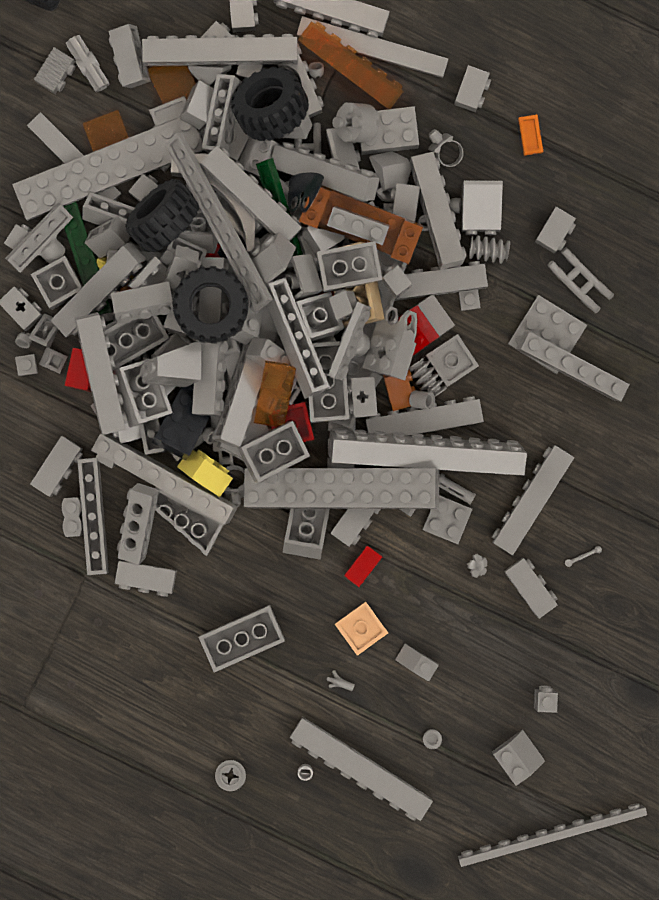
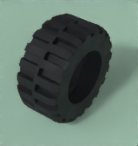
M270 67V69L264 68L260 72L252 73L249 78L246 77L242 81L241 85L237 86L236 92H234L231 108L246 135L259 141H265V139L273 141L274 138L280 139L285 134L292 133L295 127L298 128L301 125V120L305 119L306 112L308 111L309 100L298 77L292 71L281 67L279 69L277 67ZM272 101H276V102L273 103L272 105L263 108V107H264L265 105H267L268 103H270V102H272Z
M167 180L150 191L135 206V209L130 213V217L126 220V231L143 250L147 252L161 250L171 244L174 239L176 240L187 229V226L192 223L199 210L198 202L180 180Z
M210 266V268L200 267L196 271L192 270L185 278L183 277L180 280V284L174 291L175 294L172 301L173 313L181 330L190 338L201 343L217 344V342H224L228 338L235 336L239 329L243 327L248 315V296L242 282L233 273H229L224 268H216V266ZM205 287L219 288L229 299V311L225 318L217 323H204L193 313V298L199 290Z

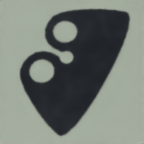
M314 172L299 173L289 179L288 208L290 212L296 211L299 204L300 210L303 213L310 208L323 183L324 176L322 174ZM297 196V205L295 208H292V201ZM309 196V203L306 208H303L304 199Z

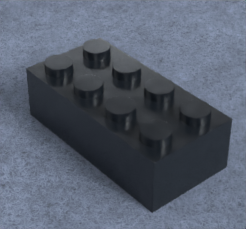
M194 384L180 387L171 404L173 413L164 417L152 440V443L185 461L190 456L210 418V415L192 414Z

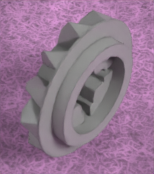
M228 760L217 767L215 779L223 790L235 791L244 784L246 772L241 763L235 760ZM231 768H233V774L239 777L232 778L230 783H228V776L224 774L229 773Z

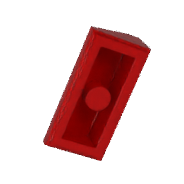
M367 545L344 576L360 587L382 556Z

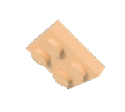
M364 602L335 623L356 655H359L388 634L367 602Z

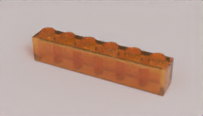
M311 21L298 41L387 109H392L404 92L401 90L403 86L396 80L389 81L386 78L388 74L380 68L377 70L372 68V62L364 56L360 59L355 55L357 51L350 45L343 46L340 43L342 39L332 33L330 36L326 33V27L320 22L313 23Z

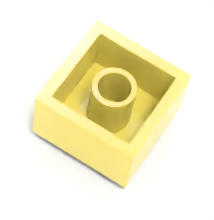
M199 449L197 452L192 450L187 460L182 459L177 466L190 478L218 497L222 495L233 479L228 475V469Z

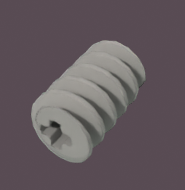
M479 235L476 236L475 240H473L472 236L469 258L472 259L473 255L476 254L477 260H479L484 255V260L487 262L490 256L492 263L499 258V262L502 264L504 259L506 261L508 259L510 241L508 240L503 245L502 239L496 244L495 238H492L488 243L487 237H484L481 241Z
M423 359L409 367L410 372L414 371L412 379L419 378L415 384H423L420 391L427 390V392L433 393L436 397L445 391L447 386L440 387L443 380L436 381L439 374H432L435 368H427L430 361L423 362Z

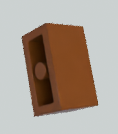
M410 369L405 380L383 375L392 410L396 411L410 407L409 398L415 390L414 386L411 387L409 382L413 381Z

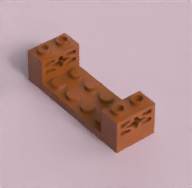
M324 186L320 187L310 208L301 214L299 220L301 223L314 228L320 227L333 233L345 235L344 237L353 241L365 243L372 241L327 226L334 206L386 223L390 226L383 245L376 243L377 250L391 255V258L407 264L411 260L423 229V225ZM309 196L304 208H306L309 203Z

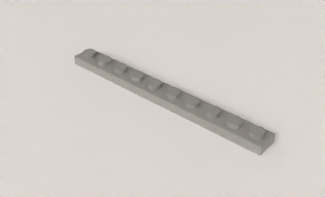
M176 133L166 143V146L195 200L198 202L239 281L242 282L255 310H260L272 301L273 298L183 133Z
M639 803L628 806L629 809L622 811L620 808L609 811L610 814L604 816L596 814L586 821L578 819L568 826L560 824L554 826V830L550 831L542 829L536 831V835L529 837L528 834H524L511 842L507 839L498 842L499 845L493 847L491 845H484L475 852L472 850L463 851L458 856L461 867L643 817L647 815L646 808L643 805H639Z

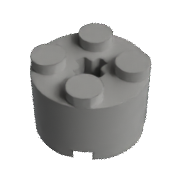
M346 102L340 107L332 123L333 127L336 128L338 136L343 141L364 143L371 141L376 136L379 127L376 126V120H379L375 108L369 104Z

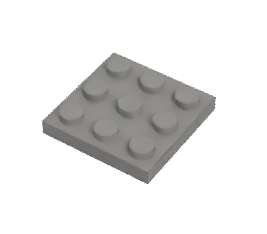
M538 295L508 345L516 348L523 333L531 332L570 353L587 325ZM528 356L529 358H531L532 360H534V361H536L537 363L541 364L542 366H544L545 368L549 369V370L552 371L553 373L557 374V373L559 372V371H557V370H555V369H553V368H551V367H549V366H547V365H545V364L539 362L538 360H536V359H534V358Z

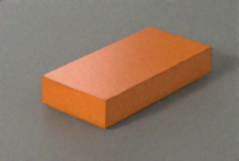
M538 115L519 117L518 122L524 156L543 153Z

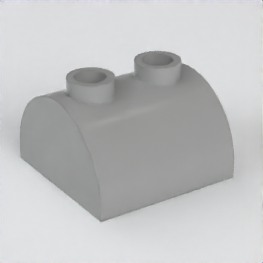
M249 137L238 160L244 167L243 171L260 180L256 164L271 159L275 144H280L275 141H268L267 139L259 141Z

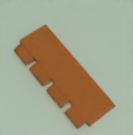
M265 360L254 418L255 424L276 427L277 425L285 424L296 372L295 367L289 366L287 363Z

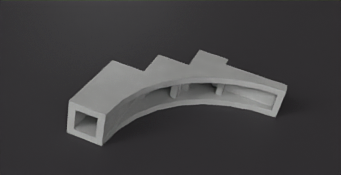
M194 153L199 164L208 155ZM171 155V175L183 177ZM202 168L213 190L229 203L239 218L246 238V249L250 255L251 251L259 245V238H255V230H259V222Z

